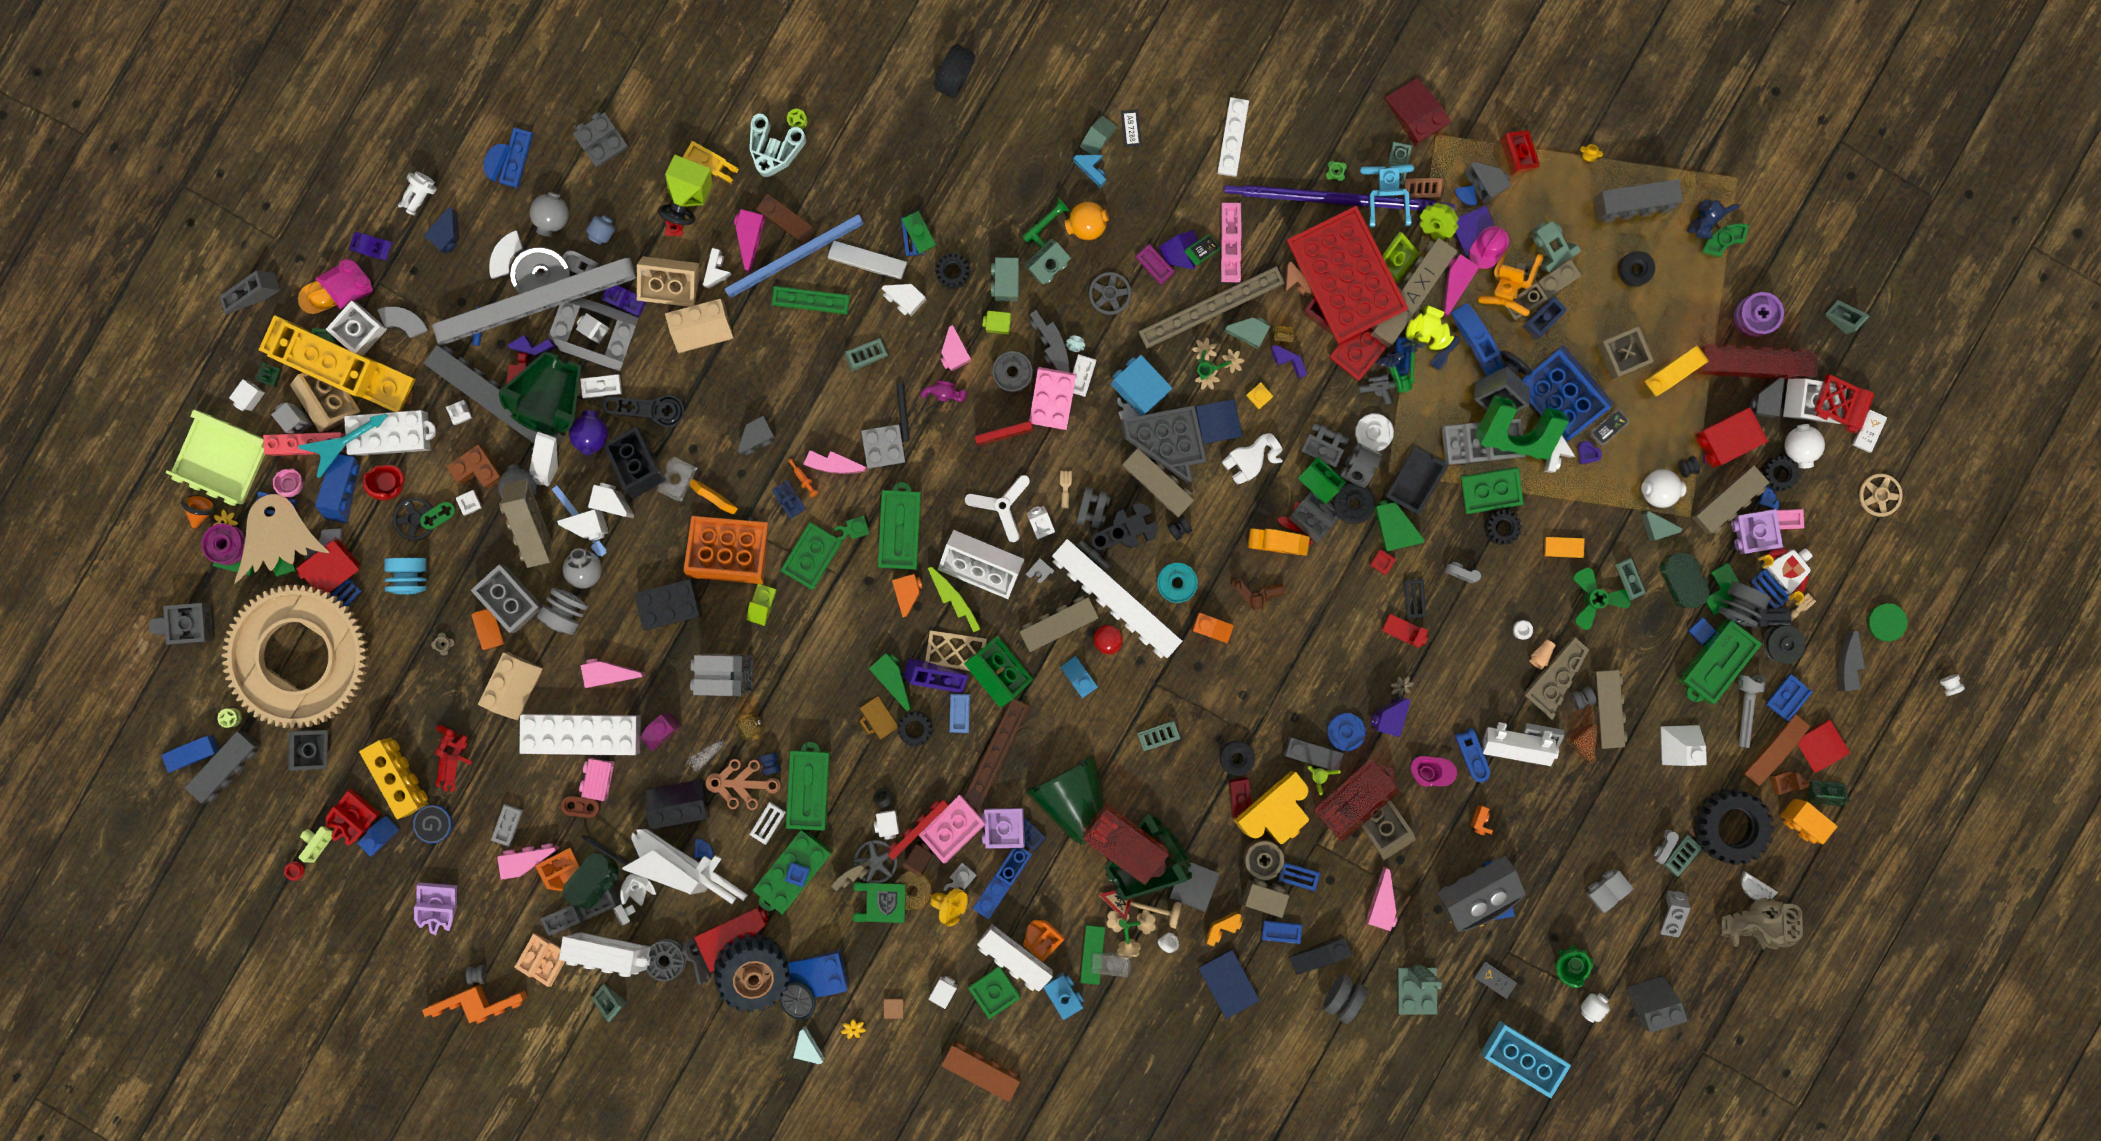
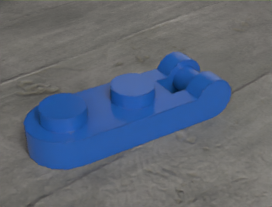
M1470 728L1463 734H1455V740L1472 779L1477 782L1488 780L1490 769L1474 729ZM1470 739L1472 744L1466 746L1464 741Z

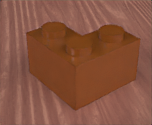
M481 445L475 446L446 466L458 483L464 484L476 475L483 487L489 489L498 483L499 478L503 474L485 446Z

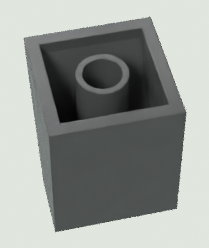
M1664 976L1626 986L1637 1024L1651 1033L1688 1022L1682 1002Z

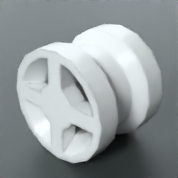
M1959 674L1950 675L1940 680V684L1945 687L1944 692L1946 696L1957 694L1965 689L1964 685L1960 684Z

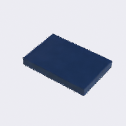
M1232 949L1198 967L1226 1019L1260 1001Z

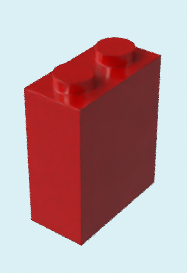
M334 537L324 545L329 553L316 551L296 568L298 570L297 574L302 580H307L311 585L310 587H316V591L317 589H323V594L325 592L330 593L362 566L337 537Z

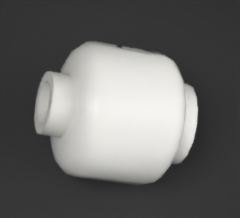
M1591 993L1581 1004V1014L1592 1023L1594 1021L1601 1022L1610 1011V1006L1607 1003L1609 1000L1601 993L1598 995Z

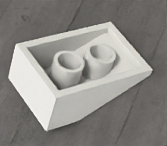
M1788 379L1783 417L1841 424L1830 418L1824 420L1816 416L1817 412L1814 411L1824 382L1810 379ZM1831 383L1829 388L1832 393L1837 389L1835 384ZM1847 389L1843 391L1844 396H1845V399H1846ZM1834 395L1835 405L1841 403L1839 395ZM1828 399L1823 403V410L1830 408ZM1841 406L1837 409L1839 417L1842 418L1844 410Z

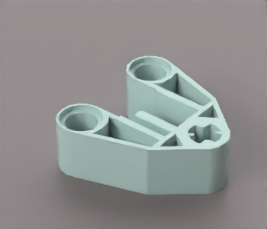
M756 114L751 120L750 152L758 172L763 177H770L789 166L805 145L806 136L802 129L793 127L788 131L777 159H775L781 143L777 139L770 138L765 153L762 154L768 140L767 137L771 125L765 115ZM759 121L766 122L763 128L756 127ZM795 134H801L802 136L799 141L795 142L792 140ZM765 163H767L769 165V169L765 168L766 170L764 171L762 165L764 164L766 166Z

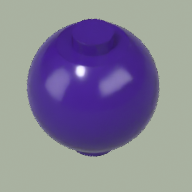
M583 411L582 416L576 418L569 429L571 444L585 455H591L593 452L600 450L608 438L607 427L600 418H597V412Z

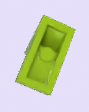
M758 584L753 600L749 603L746 620L765 626L777 589Z

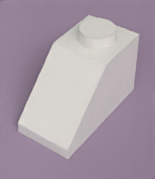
M587 313L579 318L577 322L578 327L576 328V330L600 344L609 330V327Z

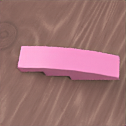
M1222 203L1221 282H1240L1241 203Z

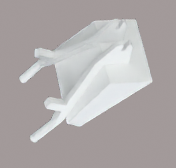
M638 829L637 835L632 833L631 839L639 859L623 867V870L684 891L689 895L706 892L709 888L731 904L736 900L735 896L742 901H745L748 895L714 872L721 857L715 855L711 860L704 856L699 863L650 830Z

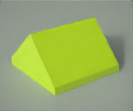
M1401 232L1395 236L1382 254L1396 284L1400 282L1420 254Z

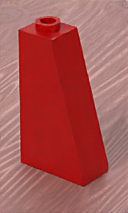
M757 906L694 937L710 973L715 970L714 963L718 959L717 954L720 950H725L724 945L726 943H733V939L738 936L740 939L744 938V934H750L753 937L768 923L767 920L769 918L766 910Z

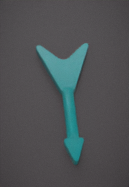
M388 414L370 417V421L342 438L302 444L298 446V449L315 452L320 455L321 459L317 472V477L320 478L347 443L374 427H380L388 417Z

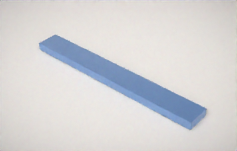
M856 215L725 288L726 293L730 297H734L862 226L864 223L860 215Z

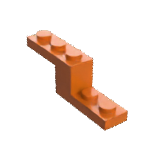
M479 984L427 1006L422 1012L424 1017L432 1015L433 1018L444 1013L443 1009L449 1007L452 1010L462 1005L469 1023L476 1021L478 1024L487 1020V1016L494 1013V1016L504 1013L505 1008L509 1006L513 1009L522 1005V1001L527 998V994L523 990L489 1005L482 986Z

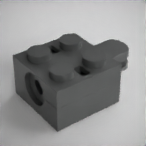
M211 603L163 606L164 616L155 617L149 622V630L152 634L165 635L166 645L214 641Z

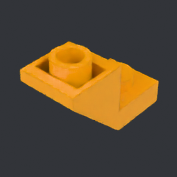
M1235 911L1212 922L1205 940L1206 943L1214 946L1215 942L1219 943L1222 935L1220 928L1235 933L1236 929L1240 930L1243 922L1241 913Z

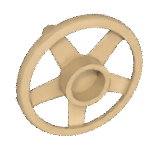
M1875 474L1863 481L1859 490L1861 507L1874 516H1888L1894 513L1902 502L1903 494L1900 484L1895 478L1887 474ZM1877 477H1885L1880 487H1876L1870 481ZM1890 480L1898 487L1899 494L1889 492ZM1865 486H1867L1872 492V496L1864 501L1863 492ZM1888 500H1898L1897 505L1887 512L1886 502ZM1877 502L1881 513L1874 512L1867 506Z

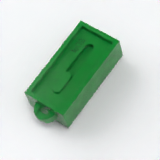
M904 482L895 484L892 491L882 490L878 568L918 570L922 493L912 492L911 487ZM904 488L906 491H898V489Z
M1724 620L1678 678V681L1686 687L1685 695L1693 702L1703 700L1707 704L1715 705L1762 643L1734 621Z
M812 741L805 743L801 750L793 749L790 751L786 829H827L831 751H821L819 745Z
M802 829L752 890L760 896V906L766 911L776 909L783 915L833 851L809 831ZM791 862L810 868L804 887L785 881Z

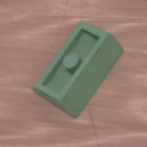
M1632 558L1617 563L1616 568L1629 599L1633 600L1645 594V589Z

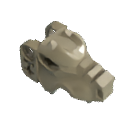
M1761 898L1756 900L1749 907L1748 911H1741L1740 914L1737 912L1732 916L1729 914L1720 919V935L1730 937L1734 947L1739 945V936L1752 935L1758 940L1762 949L1766 947L1770 949L1792 947L1803 935L1802 911L1800 907L1794 904H1783V902L1775 901L1774 898L1769 901L1767 898ZM1791 908H1792V909H1795V910L1797 911V913H1798V917H1797V915L1795 914V912H1793L1792 910H1788V909H1791ZM1787 913L1791 914L1793 916V919H1790L1787 916Z

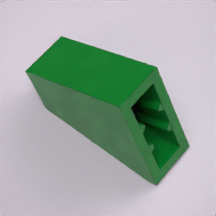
M1389 500L1378 502L1379 506L1374 507L1385 552L1425 543L1423 537L1396 502L1390 503Z

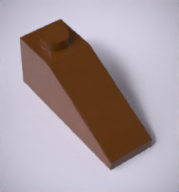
M766 194L756 209L759 214L803 244L808 243L817 231L768 194Z

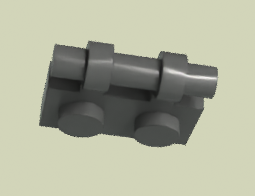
M1314 422L1311 429L1318 433L1316 437L1308 434L1300 452L1315 459L1320 457L1327 465L1336 468L1344 452L1343 449L1337 446L1339 443L1346 445L1349 438L1343 436V433L1339 431L1336 433L1328 429L1324 424L1319 425ZM1323 435L1333 439L1332 444L1323 441Z

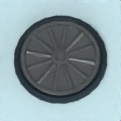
M788 982V988L785 992L782 991L783 997L780 999L783 1010L794 1019H807L813 1014L816 1006L813 992L802 982Z

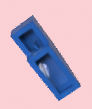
M209 735L161 756L167 772L170 773L215 755L219 748L214 735Z

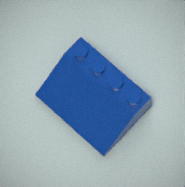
M1564 345L1533 369L1530 376H1525L1522 379L1530 388V403L1541 416L1546 407L1564 412L1569 420L1562 434L1566 443L1609 410L1614 403Z

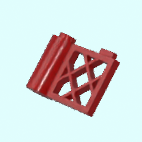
M1826 375L1814 411L1817 412V417L1824 420L1828 418L1843 424L1846 427V431L1857 433V431H1862L1875 394L1832 375ZM1831 381L1835 383L1837 389L1832 393L1829 388ZM1846 389L1852 390L1848 399H1845L1843 393ZM1836 394L1839 395L1841 401L1837 405H1835L1833 396ZM1828 399L1830 408L1823 410V403ZM1841 406L1844 410L1842 418L1839 417L1837 409Z

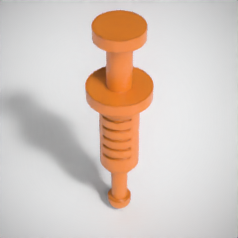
M789 459L788 462L793 466L794 473L802 483L801 487H806L809 490L811 498L816 496L819 492L817 490L814 491L810 485L812 480L808 479L801 468L794 464L793 459Z

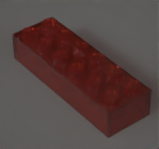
M1705 344V346L1698 347L1709 361L1691 373L1695 375L1766 379L1784 378V380L1808 379L1817 377L1818 353H1810V349H1799L1792 352L1791 348H1780V350L1773 351V347L1754 349V346L1736 348V345L1717 347V344Z

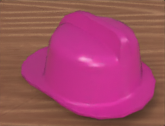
M1498 226L1485 228L1471 246L1469 252L1470 260L1478 265L1480 269L1493 267L1509 246L1507 232Z
M1420 756L1415 758L1411 764L1413 777L1424 787L1448 786L1457 777L1455 765L1444 758Z

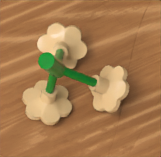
M1143 910L1142 913L1137 915L1136 922L1128 923L1129 914L1126 920L1115 911H1109L1107 914L1108 920L1106 924L1109 928H1112L1114 932H1120L1121 929H1124L1125 941L1119 943L1118 955L1123 956L1125 959L1137 957L1141 945L1133 939H1129L1128 929L1130 926H1137L1144 934H1149L1156 928L1154 923L1155 916L1150 914L1149 910Z

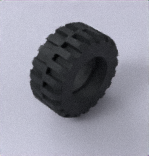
M1723 789L1721 792L1711 793V798L1706 797L1703 800L1705 804L1703 806L1699 805L1697 811H1699L1698 816H1694L1693 819L1694 822H1697V826L1693 827L1694 833L1698 835L1695 839L1698 844L1702 845L1701 849L1712 858L1733 865H1739L1740 863L1748 864L1751 862L1750 859L1757 860L1760 858L1759 853L1767 851L1766 844L1771 843L1773 839L1770 837V833L1774 832V826L1770 825V822H1773V817L1767 813L1769 808L1762 804V800L1753 796V794L1735 789ZM1739 809L1747 817V833L1740 842L1733 845L1726 844L1722 841L1718 831L1720 819L1727 811Z

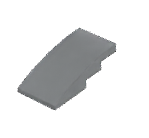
M1521 419L1512 420L1508 428L1509 435H1523ZM1480 423L1441 427L1444 456L1449 465L1525 457V454L1518 455L1512 451L1504 452L1498 448L1482 446L1475 435Z

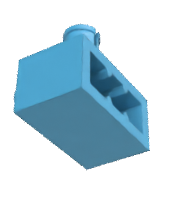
M1062 972L1052 978L1043 988L1062 1019L1065 1020L1083 1009L1082 1002H1084V999L1079 991H1074L1072 987L1074 983L1069 975L1065 976Z

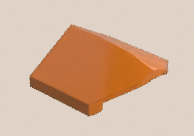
M571 848L535 865L546 889L563 891L572 886L581 873Z
M1033 920L1026 928L1023 946L1043 962L1064 941L1065 937L1047 921Z

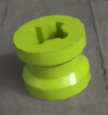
M793 109L787 115V122L791 128L799 127L802 130L806 128L808 120L802 110Z

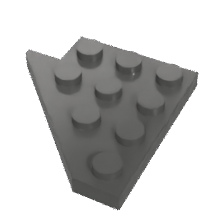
M1195 406L1121 420L1125 440L1187 483L1192 482L1189 466L1207 462Z

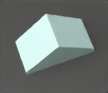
M803 1026L799 1032L793 1058L821 1064L824 1062L825 1057L807 1027Z

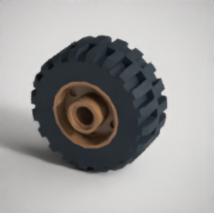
M744 934V938L740 939L738 936L733 939V943H726L724 945L725 950L719 951L717 954L718 959L714 963V978L721 999L726 1001L727 1005L731 1008L736 1006L738 1011H743L744 1009H747L748 1012H754V1009L762 1011L765 1010V1006H773L776 999L780 1000L783 997L782 991L785 992L787 990L788 981H790L789 966L783 949H781L777 942H772V938L768 936L762 938L761 934H755V937H751L750 934Z

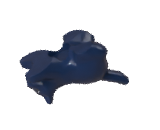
M1703 200L1697 206L1700 216L1690 223L1687 232L1690 234L1695 232L1697 238L1712 239L1711 229L1714 224L1721 220L1725 214L1738 209L1740 205L1732 204L1725 208L1719 200Z

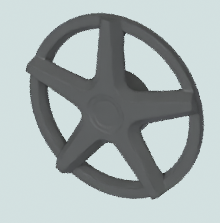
M1105 272L1098 275L1092 281L1089 288L1090 302L1094 309L1102 314H1119L1129 305L1132 291L1129 282L1122 275L1115 272ZM1111 275L1108 286L1105 287L1096 283L1100 278ZM1116 276L1125 282L1127 289H1117L1115 287ZM1093 288L1102 293V297L1096 303L1092 297ZM1128 294L1126 303L1120 308L1117 297ZM1109 301L1115 311H1105L1099 307Z
M872 840L864 843L857 850L854 857V866L868 860L871 862L868 865L869 871L867 876H864L862 879L868 883H882L894 874L897 867V857L894 859L893 869L890 871L884 865V861L889 858L888 853L890 851L879 855L874 844H881L887 848L890 845L883 841ZM869 845L870 857L858 858L861 850ZM876 870H880L887 875L883 879L872 880Z

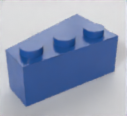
M339 454L326 470L315 507L325 520L348 524L356 479L360 472V465L355 457Z

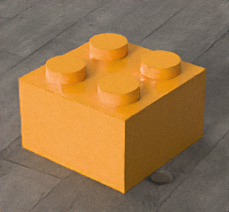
M1795 798L1780 814V817L1784 819L1783 823L1787 827L1797 830L1799 837L1813 844L1816 842L1824 844L1838 827L1810 803Z

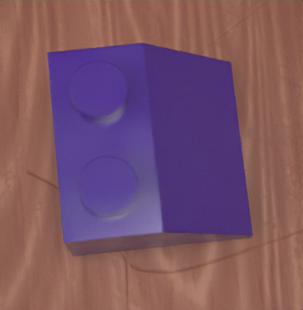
M1400 697L1378 709L1376 714L1373 713L1370 724L1373 725L1372 729L1400 737L1411 700Z

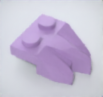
M419 882L417 884V903L414 906L415 922L419 928L428 924L430 933L434 935L437 934L440 925L445 930L450 931L457 907V885Z

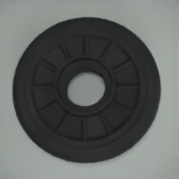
M1351 482L1345 484L1334 496L1333 505L1337 516L1341 520L1349 524H1360L1372 515L1375 500L1368 487L1362 488ZM1351 498H1356L1359 501V506L1356 509L1349 505Z

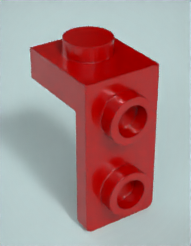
M1389 614L1382 628L1383 632L1417 648H1420L1421 645L1424 646L1429 637L1426 635L1428 630L1417 627L1392 614Z

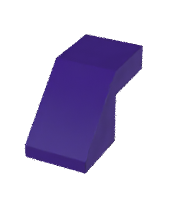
M354 232L349 250L376 259L387 260L392 242Z
M522 336L508 344V347L514 351L537 357L544 351L550 352L556 349L553 341L549 339L534 347L526 336Z
M1277 345L1271 347V352L1277 366L1292 362L1298 379L1307 375L1301 356Z

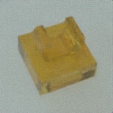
M1274 326L1273 336L1275 345L1279 346L1280 341H1285L1286 348H1289L1290 342H1293L1294 339L1293 328Z

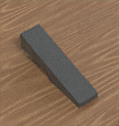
M615 886L547 915L541 918V922L547 935L550 936L622 904Z

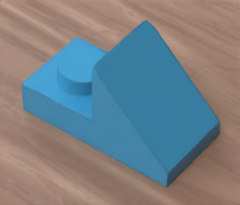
M1076 155L1073 158V162L1099 188L1106 183L1105 173L1100 168H1094L1103 159V155Z
M1076 656L1061 666V669L1082 698L1098 688Z

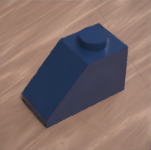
M450 207L424 234L430 242L446 254L454 250L457 246L456 242L459 240L458 213Z

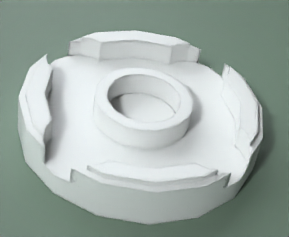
M1372 413L1366 415L1358 421L1355 427L1357 442L1376 452L1385 449L1393 439V426L1381 414Z

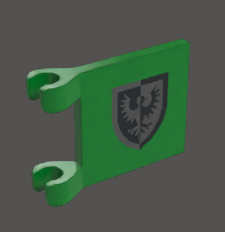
M854 883V891H867V913H854V922L905 923L906 884Z

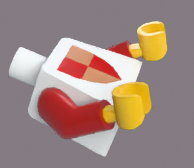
M1785 548L1772 549L1765 556L1758 558L1759 561H1764V564L1761 565L1762 568L1767 570L1787 594L1793 592L1788 597L1789 600L1795 598V605L1804 601L1803 593L1809 579L1808 574L1811 571L1806 562L1812 558V554L1804 548L1800 553Z

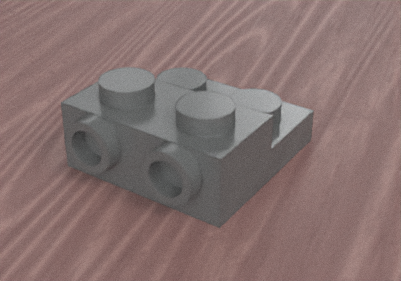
M600 112L594 114L591 117V122L586 125L585 123L579 124L575 128L576 132L573 133L596 168H599L629 147L605 112L603 114Z

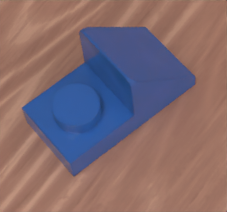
M385 816L366 831L367 834L357 844L371 857L400 828L388 816Z

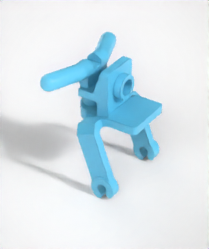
M1412 164L1390 166V168H1385V166L1361 167L1360 172L1362 174H1379V190L1372 191L1369 196L1370 227H1375L1374 196L1404 195L1405 226H1410L1409 192L1406 189H1399V173L1412 172L1414 170Z

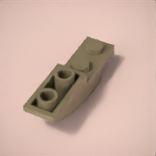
M1571 259L1517 295V298L1513 301L1530 311L1581 277L1582 273ZM1507 307L1515 320L1522 316V314Z

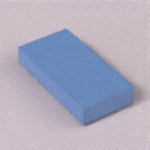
M951 694L950 732L969 733L970 694Z

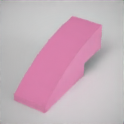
M809 451L804 465L829 473L851 474L866 472L867 470L865 466L831 451L828 458Z

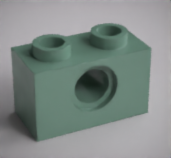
M1050 239L1024 266L1039 283L1044 285L1052 281L1054 274L1059 270H1063L1071 258L1056 241ZM1048 259H1051V260H1052L1051 265L1046 268V266H1045L1046 261H1047Z

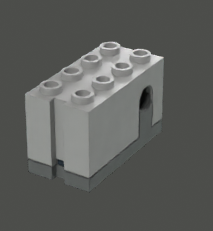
M707 653L694 655V659L691 660V671H695L694 679H691L690 689L693 691V695L743 696L752 693V654Z

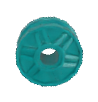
M1183 563L1168 564L1160 570L1157 576L1159 593L1163 598L1171 602L1181 603L1187 601L1194 595L1197 589L1198 580L1195 572L1191 567ZM1176 577L1182 580V585L1179 588H1174L1172 585V580Z

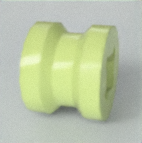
M236 708L223 709L218 714V722L225 728L236 727L243 719L241 711Z

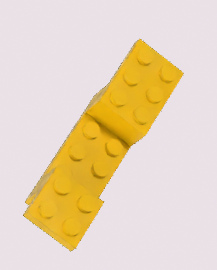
M276 315L273 316L259 348L260 351L268 354L267 356L351 395L365 398L393 412L402 411L416 380L371 358L356 354L314 335L311 331Z

